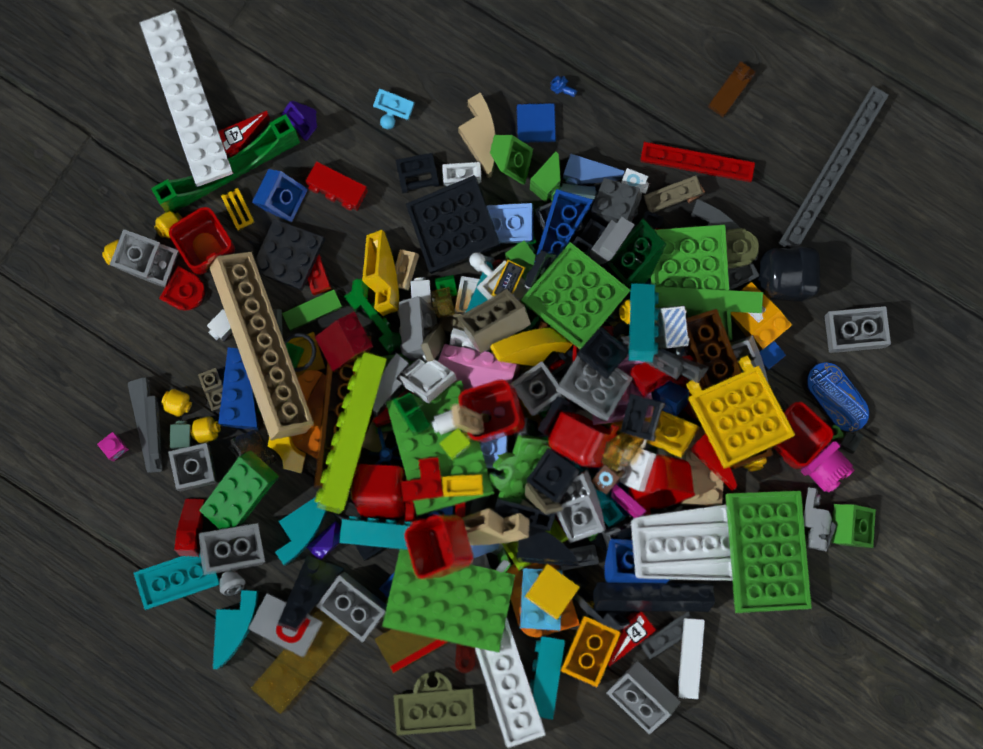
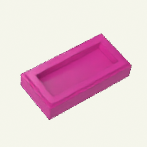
M618 485L612 489L611 498L634 518L645 516L646 510Z

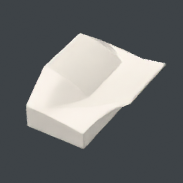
M480 162L442 165L443 181L446 186L473 175L477 177L478 183L481 182Z

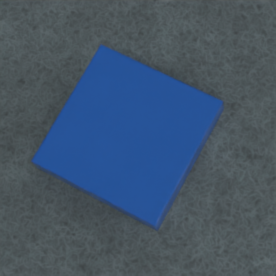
M517 104L518 139L522 142H555L554 104Z

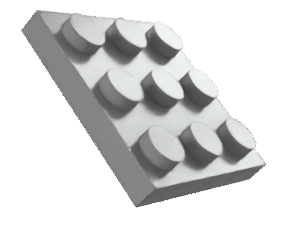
M577 356L556 391L604 422H607L633 378L616 368L609 378L605 379Z

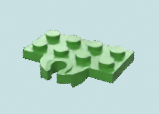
M518 435L513 453L498 455L499 458L492 466L497 470L504 469V471L499 476L490 473L492 485L500 491L498 497L527 499L525 497V486L528 483L526 480L548 448L551 449L548 443L549 438Z

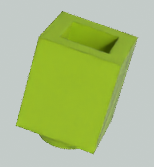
M457 428L440 442V446L452 460H455L471 446L469 442L471 438L466 431L463 430L461 432Z

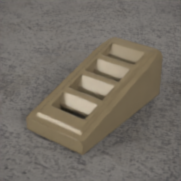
M526 484L525 497L543 513L549 514L562 510L560 503L554 502L531 484Z

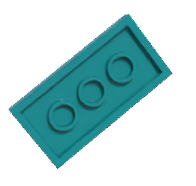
M200 552L199 557L181 556L133 573L145 610L220 585L217 573L204 575Z

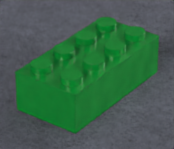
M250 450L237 459L199 511L220 530L240 527L279 476Z

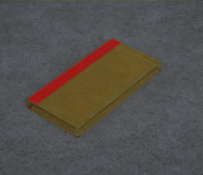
M394 629L374 639L393 674L448 643L447 641Z

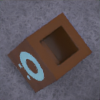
M611 459L602 467L591 482L595 484L599 491L607 494L617 485L626 472Z

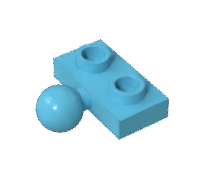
M379 89L373 106L387 112L386 115L382 116L380 124L384 129H391L395 125L394 115L409 120L415 102Z

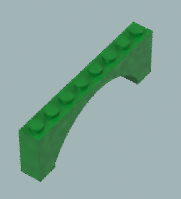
M285 114L270 122V125L255 141L228 159L233 174L198 187L195 184L193 175L175 180L167 179L152 187L151 190L166 213L168 211L175 213L299 144L300 141L287 115Z

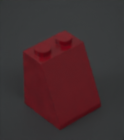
M355 312L336 320L315 336L332 371L357 360V357H361L364 352L369 353L373 347Z

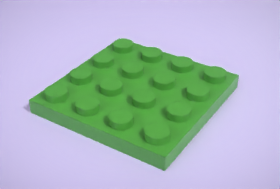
M570 242L523 296L521 302L576 347L581 349L630 293V289Z

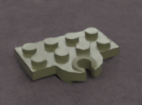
M435 672L438 685L435 688H431L427 685L429 674H424L414 685L413 694L394 695L396 734L407 735L476 729L473 689L453 690L448 678L438 672Z

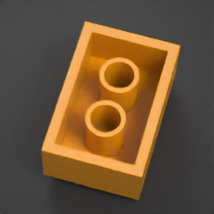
M583 616L560 671L598 687L621 632Z

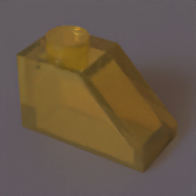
M625 433L618 435L606 443L602 463L613 470H621L630 464L643 444L644 439Z

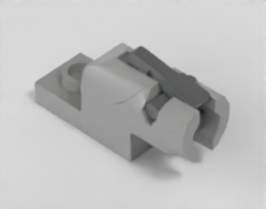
M808 487L803 515L804 528L810 529L808 531L807 547L827 551L836 525L832 522V516L828 510L816 508V506H819L821 499L818 490Z

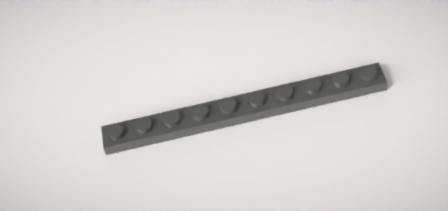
M874 86L871 87L779 244L790 249H797L889 96L887 93Z

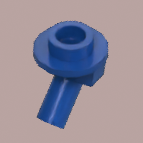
M557 76L551 82V90L556 94L563 92L575 97L577 90L566 86L568 81L565 76Z

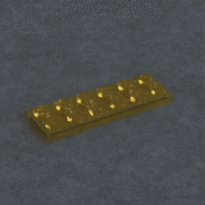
M320 609L313 617L323 623L305 657L303 658L284 649L251 687L256 694L279 714H282L350 634L349 631Z

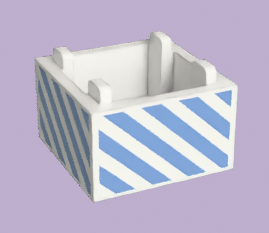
M685 306L655 308L658 309V321H655V326H658V337H654V342H658V348L688 346V341L690 340L687 336L685 316L687 311Z

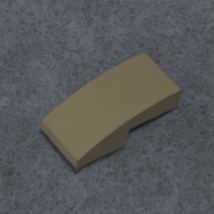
M214 368L198 374L212 412L220 410L223 383L219 373Z

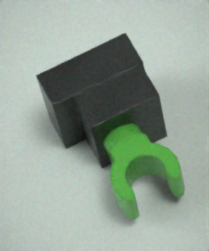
M833 425L832 429L837 431V435H833L832 440H841L840 448L851 454L855 453L863 434L856 432L854 435L849 432L844 434L838 426Z

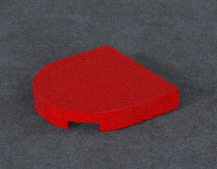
M177 266L159 299L176 309L189 311L201 304L205 296V288L202 281L196 275Z

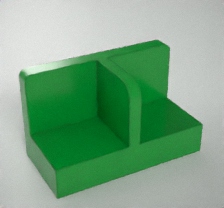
M410 392L398 400L396 398L392 400L414 437L431 427Z

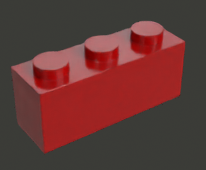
M317 161L306 179L309 190L317 194L319 192L325 194V198L332 202L337 200L342 203L344 208L350 211L352 209L356 211L359 209L368 192L366 186Z

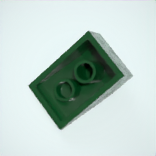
M642 219L625 238L613 258L606 263L626 286L631 288V283L645 284L651 277L667 243L645 219Z

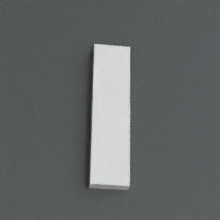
M684 618L678 684L679 698L698 699L705 621L703 619Z

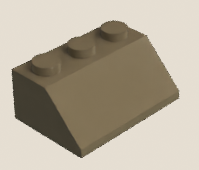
M508 289L457 318L471 343L480 353L489 350L492 344L512 336L531 324L524 306Z

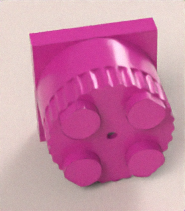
M836 441L828 444L810 464L801 469L804 476L809 475L824 492L827 491L828 493L841 484L839 482L840 479L847 478L854 471L852 463L838 450L840 445Z

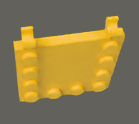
M748 356L740 358L738 361L740 368L744 371L743 373L703 391L699 383L693 380L689 381L686 385L692 394L688 399L724 469L795 436L759 365L753 368Z

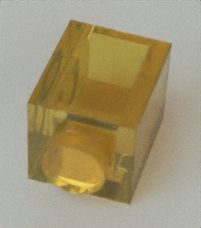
M450 287L431 291L432 303L437 318L455 314Z

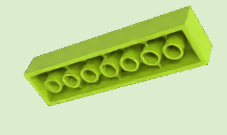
M364 352L361 357L358 356L357 360H355L352 370L355 371V375H352L347 387L350 393L344 398L342 408L345 410L344 413L342 412L339 415L336 425L339 427V431H336L333 436L331 445L334 448L333 451L331 450L328 453L325 463L329 466L328 469L323 471L320 480L323 486L322 489L320 488L317 491L315 502L318 503L317 508L337 514L344 510L386 358Z

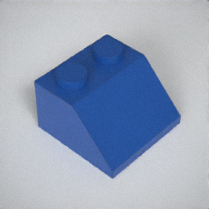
M268 169L252 203L273 215L292 222L308 189L282 171Z

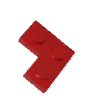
M439 458L419 459L421 479L401 482L403 502L443 497Z

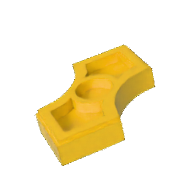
M291 436L270 440L269 437L268 447L274 449L280 455L283 461V469L302 473L306 453L296 448Z

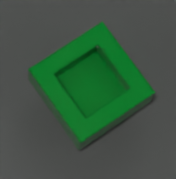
M454 275L435 279L439 299L458 295Z

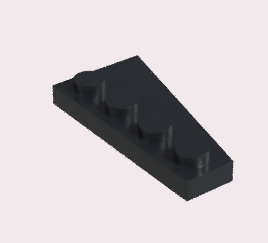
M307 555L279 618L278 626L297 632L336 578L342 574L344 568Z

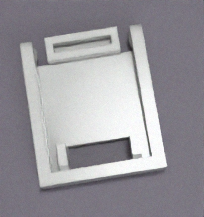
M423 355L424 361L421 359L416 360L402 372L403 376L399 375L397 379L405 388L429 404L455 382L457 378L453 371L436 360L428 362L425 355Z

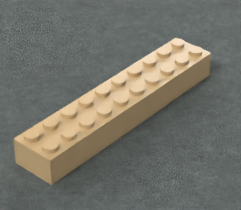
M252 252L217 256L209 268L270 440L304 434L314 423Z

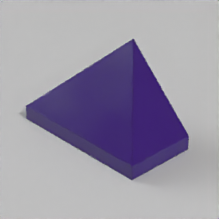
M292 100L282 112V115H287L295 130L305 141L310 138L317 128L316 109Z
M335 521L307 546L317 559L322 560L340 544L341 526Z

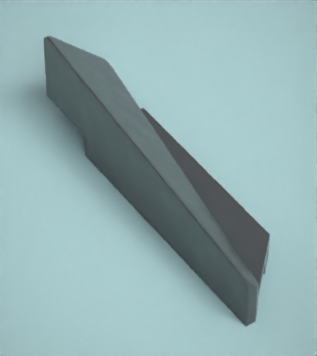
M619 334L616 339L629 349V336ZM658 348V354H654L653 362H646L675 379L682 374L696 383L700 381L709 369L706 365Z
M146 377L128 382V389L146 470L148 473L163 472L159 401L156 396H150V380Z

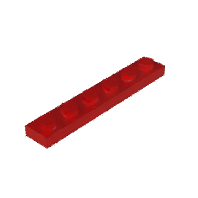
M648 142L643 143L640 162L750 183L752 182L755 167L754 162Z

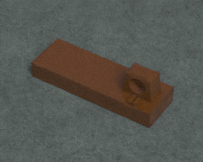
M740 62L708 107L724 117L756 71Z

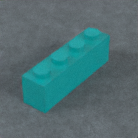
M631 283L629 361L653 362L654 354H658V342H654V337H658V326H655V321H658V309H655V304H658L659 293L655 292V285Z
M349 516V520L342 519L340 543L408 550L405 541V531L408 527L412 526L411 523L413 522L397 525L398 521L386 520V523H379V519L368 518L367 522L361 521V517Z
M542 636L540 640L536 641L535 652H538V659L533 660L532 671L535 672V679L530 680L529 687L532 691L539 717L553 719L565 640Z

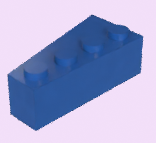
M556 189L537 254L542 249L553 252L557 255V258L572 240L591 208L593 199Z
M228 347L218 424L221 427L259 430L254 392L238 348Z

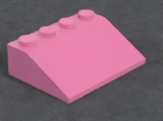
M444 344L438 360L439 363L455 373L457 378L455 382L462 380L464 390L499 379L512 383L520 374V364L499 362L494 353L486 351L480 353L475 349ZM497 407L494 410V415L497 417H503L505 414V410L502 407ZM489 411L483 412L484 414L492 415Z

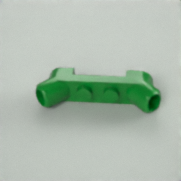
M355 279L352 283V290L344 296L355 312H358L360 309L366 312L383 334L378 341L389 355L393 354L396 350H401L402 339L400 333L392 332L389 329L391 325L385 317L381 319L378 311L374 309V303L370 304L367 301L369 287L362 279Z

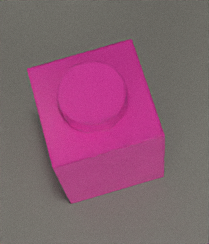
M114 432L97 444L107 458L113 462L129 450Z

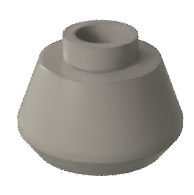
M227 571L220 578V593L225 596L235 595L241 592L245 586V580L237 572Z

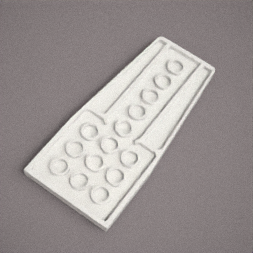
M726 505L637 517L631 520L637 578L733 581Z

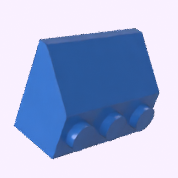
M610 539L604 565L606 583H667L670 580L637 578L633 540Z

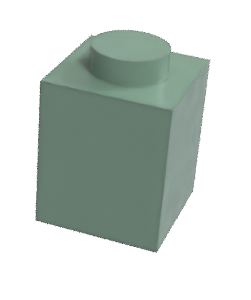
M176 421V425H170L171 449L178 450L193 446V438L190 433L191 425L187 421Z

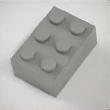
M886 306L829 311L824 316L829 353L886 348L891 344Z

